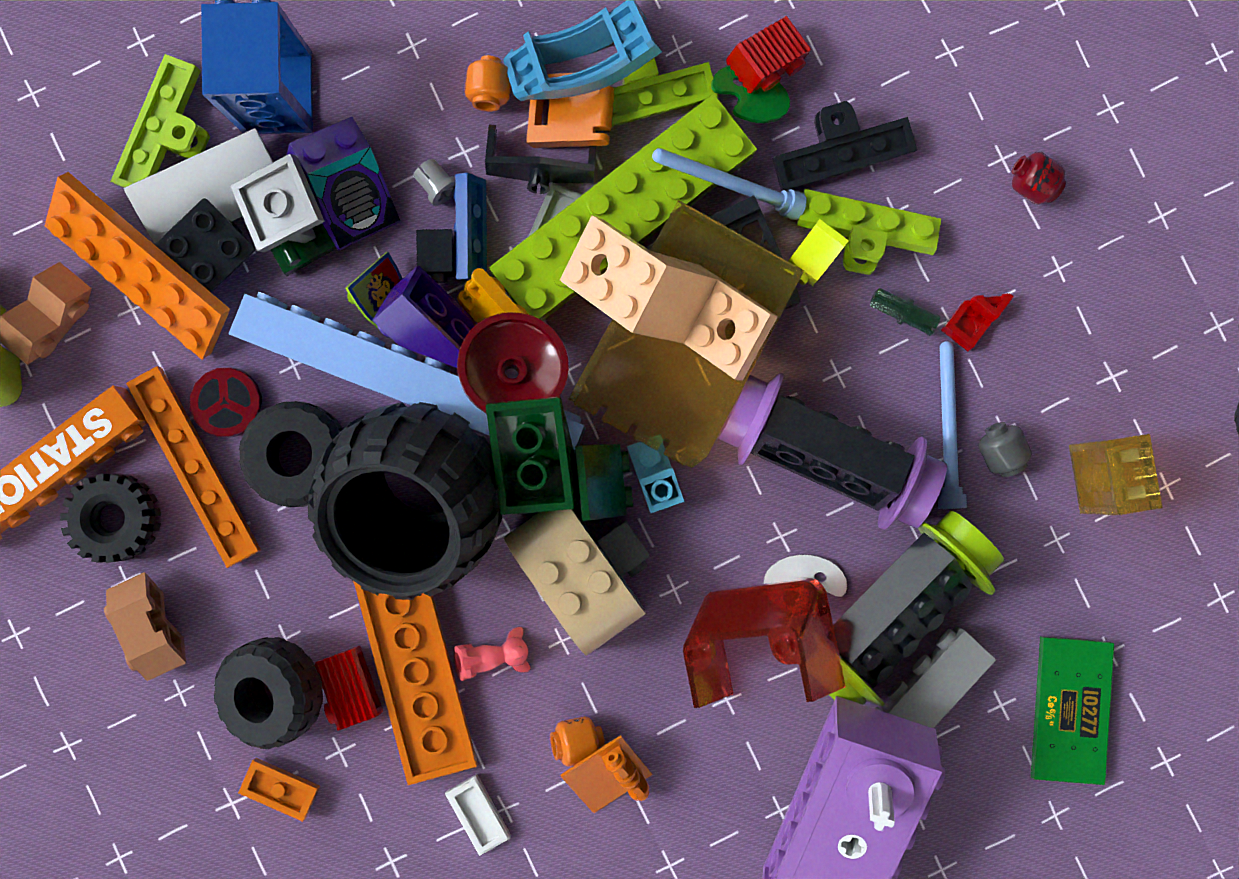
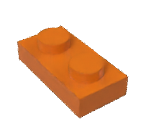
M255 758L250 764L238 794L303 822L307 818L320 785Z

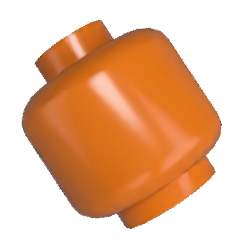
M482 56L481 60H476L468 66L464 92L466 98L472 102V106L478 110L486 112L497 111L509 101L511 84L507 74L508 67L501 63V59L498 57Z
M587 716L558 722L555 732L550 733V743L554 759L560 760L566 767L574 766L605 745L601 726L595 727L593 721Z

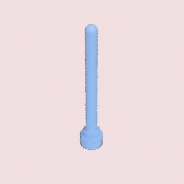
M661 148L653 152L652 157L656 163L749 197L754 195L757 200L774 205L775 209L783 217L797 220L805 210L806 196L801 192L792 189L777 192Z
M944 341L939 349L943 460L947 464L944 487L941 488V494L938 496V509L967 508V495L963 494V487H959L954 346L951 342Z

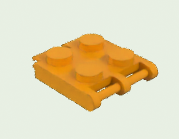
M477 268L473 271L471 279L464 285V290L457 296L460 305L477 323L500 313L518 312L528 314L522 306L515 304L507 296L501 282L494 277L491 278L482 268Z

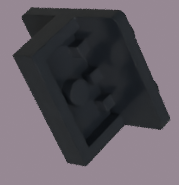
M206 198L199 201L154 244L211 293L255 252V247L242 235L243 232L234 222L228 220Z

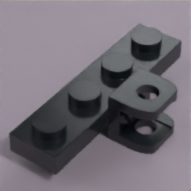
M843 101L823 107L815 115L814 124L819 140L818 144L774 156L772 160L781 191H786L917 151L908 117L859 131L860 128L852 105L848 101ZM831 116L838 119V125L832 122Z

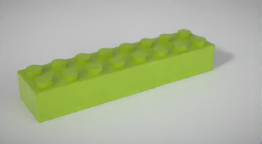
M714 93L489 267L491 273L501 282L505 291L516 304L522 306L529 315L544 321L578 294L561 282L560 278L592 215L602 218L642 245L717 186L714 183L656 163L652 157L656 149L667 150L731 175L753 158L757 148ZM607 257L600 264L601 274H604L608 268Z

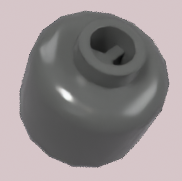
M999 422L985 429L986 435L981 438L978 447L989 471L1001 474L1002 477L1014 476L1024 471L1028 466L1027 462L1032 456V451L1021 428L1014 425L1006 426L1005 422Z

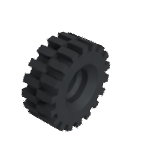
M99 474L95 478L88 477L82 480V486H74L70 490L74 495L73 498H65L62 504L69 507L68 513H60V521L67 520L68 527L61 528L63 536H71L72 540L67 542L70 548H79V556L82 558H92L91 561L96 563L126 561L133 559L134 555H141L145 552V545L152 544L156 539L152 536L153 531H159L161 523H155V516H161L160 508H154L153 503L158 500L155 494L147 493L150 488L145 483H137L138 479L132 476ZM110 504L118 505L125 514L124 525L116 532L104 529L100 521L102 510Z

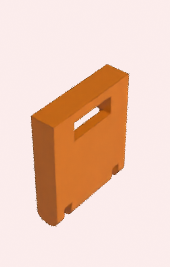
M573 73L548 74V77H560ZM607 86L600 90L573 97L547 99L549 100L547 125H542L544 99L530 100L526 143L532 148L609 145L610 136L605 133H595V129L597 131H611L615 89L612 86Z

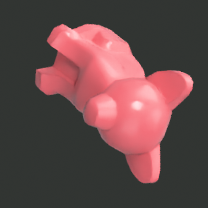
M513 628L508 633L507 639L502 646L481 645L473 647L472 644L455 646L454 662L459 680L464 681L465 679L475 677L477 673L493 670L503 663L512 666L515 671L529 672L530 665L526 661L529 650L527 644L522 639L523 628Z

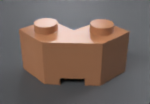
M61 262L33 276L28 299L0 315V343L27 365L39 357L42 359L46 358L55 350L57 344L76 321L87 312L92 288Z
M146 572L106 590L107 605L104 607V613L113 627L125 654L126 663L132 671L137 670L146 681H149L186 664L184 637L165 617L164 593Z

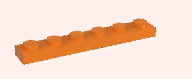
M156 366L127 382L126 384L226 568H230L261 551L162 367Z

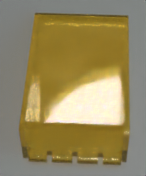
M678 200L650 251L701 265L778 316L743 381L735 380L684 343L632 333L612 319L568 400L574 402L575 406L593 416H596L601 406L606 408L607 410L601 419L602 421L624 433H627L632 423L637 425L632 436L633 438L656 451L664 440L668 443L663 452L665 456L684 466L687 465L693 468L709 454L804 270ZM733 320L725 328V336L728 340L735 333L736 327Z

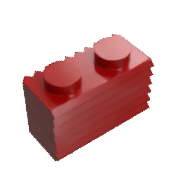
M785 16L783 19L781 18L779 21L738 43L727 57L726 63L730 65L735 76H738L739 81L743 83V87L747 88L748 93H752L759 88H762L765 92L781 80L780 76L787 73L790 77L800 71L806 65L804 59L812 49L788 16Z
M360 645L315 662V667L321 677L322 689L328 702L324 704V712L330 724L335 723L338 731L375 718L383 712V707L378 698Z

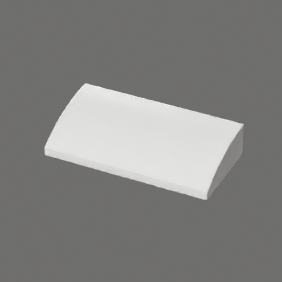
M254 128L123 189L153 242L156 243L203 198L208 199L230 221L243 217L230 185L273 163V160L257 129Z

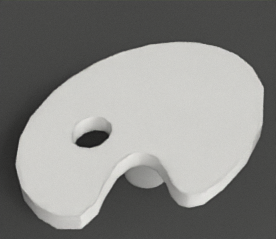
M794 555L777 561L767 570L764 576V589L769 598L785 610L802 614H815L819 611V605L815 599L816 593L825 591L834 596L842 597L847 590V581L843 572L829 560L813 555ZM822 572L825 574L826 580L824 582H817L814 579V575Z

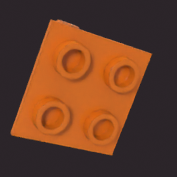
M620 735L560 776L593 813H596L627 791L633 800L644 801L649 796V785L646 779L652 776V773Z

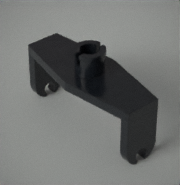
M489 124L485 155L486 175L528 181V191L537 194L538 184L541 186L540 194H546L550 190L549 183L551 182L594 183L596 146H589L588 164L540 156H495L497 129L496 125Z

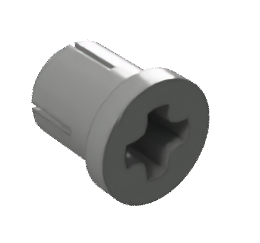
M435 159L423 162L420 165L423 171L418 167L414 172V178L428 193V200L433 206L442 205L454 196L455 177H450Z

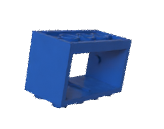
M215 0L214 4H201L202 95L242 133H246L254 128L257 129L259 134L313 133L312 51L279 3L271 0H252V3H237L234 0Z

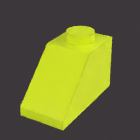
M819 219L788 260L793 279L802 285L809 283L813 286L849 240Z

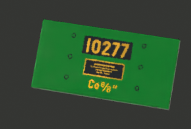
M1040 636L1031 778L1034 780L1105 785L1114 643Z

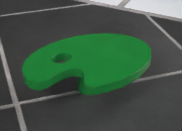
M730 66L720 69L712 79L711 89L714 93L731 94L738 98L737 105L733 108L732 113L740 119L753 123L774 122L785 116L790 107L789 95L780 82L768 91L764 92L762 88H759L752 93H748L747 88L734 84L733 80H739V78L735 76Z

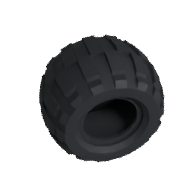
M403 402L379 407L365 416L350 422L325 449L317 463L313 475L314 479L309 491L308 519L314 523L313 529L315 531L312 536L319 550L324 552L333 563L331 566L344 578L348 577L359 584L363 590L379 595V593L391 595L395 599L414 600L416 596H421L423 593L433 596L454 586L477 567L493 543L502 521L499 486H496L491 445L484 435L478 436L469 427L470 422L455 412L453 415L438 410L437 405L423 402L414 403L409 407ZM384 471L401 474L424 486L437 499L443 511L422 512L402 503L389 489Z

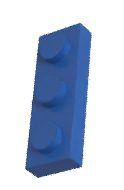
M470 173L455 174L454 200L456 203V222L454 224L456 257L454 259L456 280L467 282L471 279L475 269L482 268L487 272L486 179Z

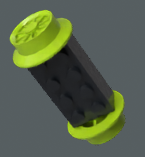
M949 511L936 525L923 522L918 527L922 535L823 634L822 637L839 656L813 632L809 633L814 650L799 666L834 700L838 696L862 705L870 702L883 707L885 703L860 676L872 688L878 683L886 681L892 675L894 667L904 657H908L915 652L920 640L929 631L937 629L942 624L944 616L955 605L965 601L970 589L973 587L972 584L989 595L995 593L990 575L1004 562V557L993 543L964 517L954 511Z

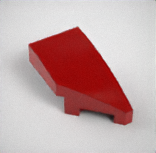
M1010 293L993 297H984V295L974 296L960 304L941 331L968 352L976 345L991 323L1001 315L1014 296Z

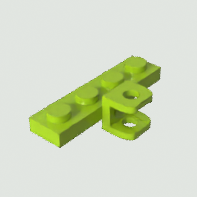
M167 54L164 55L112 176L111 183L125 188L158 173L167 150L187 159L205 151L210 139L209 133L193 120L182 115L201 72L197 66ZM194 136H196L198 143L195 147L191 148V143Z
M655 58L623 78L621 80L622 86L614 87L612 127L703 102L714 93L711 89L713 76L709 62L659 75Z
M804 190L806 207L798 219L797 226L813 229L819 219H821L839 234L846 236L849 241L844 247L843 266L847 271L871 275L882 258L886 245L932 256L937 250L941 218L813 190ZM855 259L867 260V262L865 264H859L855 261Z

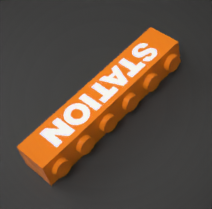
M112 385L0 470V534L9 527L15 528L26 522L31 517L30 511L38 505L43 507L54 501L59 496L57 491L63 486L77 483L87 475L85 471L95 462L97 464L105 462L115 454V447L123 441L128 443L143 433L142 427L147 424V421L138 404L126 388Z

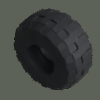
M300 401L277 403L259 412L247 425L239 446L240 468L250 488L258 493V496L279 506H308L309 491L314 479L313 475L317 463L328 445L343 430L338 420L321 407ZM300 433L310 442L312 460L304 472L292 476L281 467L279 449L286 438Z
M264 637L248 642L226 656L221 662L218 672H216L214 703L217 705L219 718L225 723L226 729L232 735L251 747L271 749L288 744L311 729L310 727L317 721L320 715L321 705L323 704L321 677L317 672L315 663L301 647L284 638ZM263 682L270 689L274 703L268 698Z

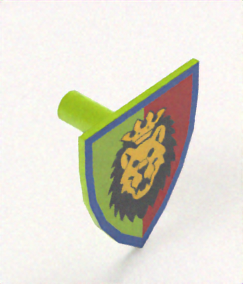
M389 252L384 253L345 288L348 292V301L351 304H355L362 315L376 328L378 326L373 321V318L390 289L403 279Z

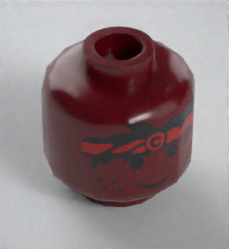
M1035 152L1028 157L1025 155L1020 157L1011 170V173L1014 174L1012 179L1014 191L1032 204L1040 205L1045 202H1053L1060 196L1066 186V180L1064 179L1065 170L1062 165L1043 152Z

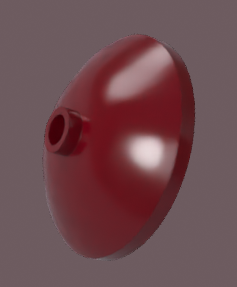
M507 312L490 316L470 330L459 350L457 371L461 387L468 399L478 409L486 413L485 405L487 403L559 397L566 385L569 362L562 340L549 325L528 314ZM514 369L518 372V376L516 378H509L506 376L505 371Z

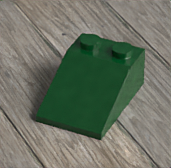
M561 396L487 403L485 406L496 486H499L500 515L574 509L580 501L578 470Z
M620 444L575 446L582 520L587 521L627 515V508L633 507L632 487H624L623 473L630 472L628 451L621 452Z

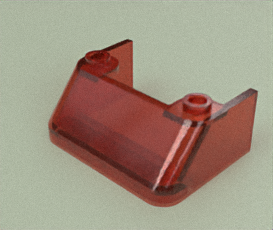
M813 578L727 588L708 593L700 606L683 645L684 661L694 708L703 707L734 694L723 640L768 636L772 654L779 662L786 665L799 664L806 702H814L846 687L827 592L824 586Z

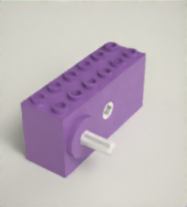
M836 696L765 861L762 879H897L902 868V856L906 849L910 850L914 845L917 834L916 827L919 820L927 818L931 805L930 797L934 789L939 790L945 778V768L941 766L940 759L942 747L938 745L936 729Z

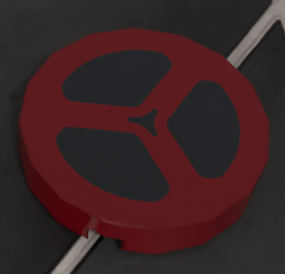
M216 368L205 373L195 383L190 394V411L195 422L205 432L218 437H236L244 433L249 422L260 412L262 404V394L257 383L247 373L234 368Z

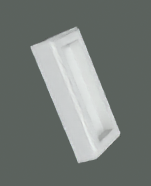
M477 774L445 792L447 799L479 856L511 838L508 828Z

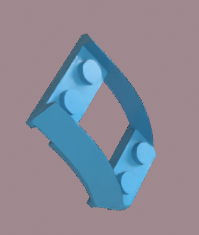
M626 0L611 12L605 7L589 19L559 32L532 36L528 31L523 35L525 43L515 51L511 49L503 61L508 67L507 74L512 91L518 100L558 99L582 95L610 86L642 67L662 53V50L655 42L645 21L647 18L636 0ZM614 42L618 52L606 60L573 74L548 77L544 64L560 63L592 54Z

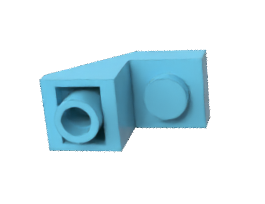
M660 435L627 446L650 513L684 502Z

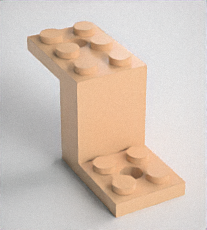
M593 215L560 278L561 282L630 332L684 343L735 380L743 381L778 317L701 265L650 251L602 218ZM607 257L608 268L604 274H601L600 264ZM733 320L736 329L733 337L728 340L725 336V328Z

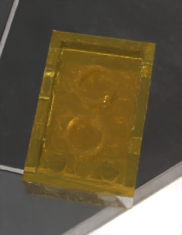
M1150 434L1109 438L1069 445L1080 514L1123 515L1163 508Z

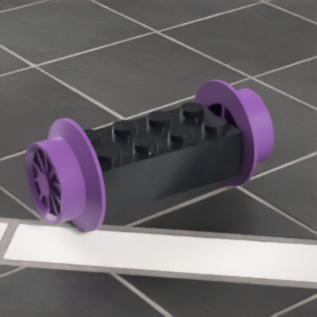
M781 372L769 382H765L750 374L746 375L718 436L719 440L737 447L739 465L742 466L751 453L872 509L880 510L878 527L883 530L896 520L915 529L925 521L939 496L947 472V464L927 455L926 438L920 436L914 441L908 451L905 452V448L900 444L891 441L883 442L872 437L871 432L865 428L858 426L850 427L839 422V419L829 412L812 410L796 397L780 395L775 401L784 374Z

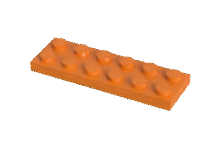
M66 172L58 176L44 226L201 360L212 354L230 308L72 174Z
M354 582L407 785L477 767L476 754L433 596L423 593L421 596H416L414 600L395 599L391 595L382 593L376 595L363 590L359 584Z

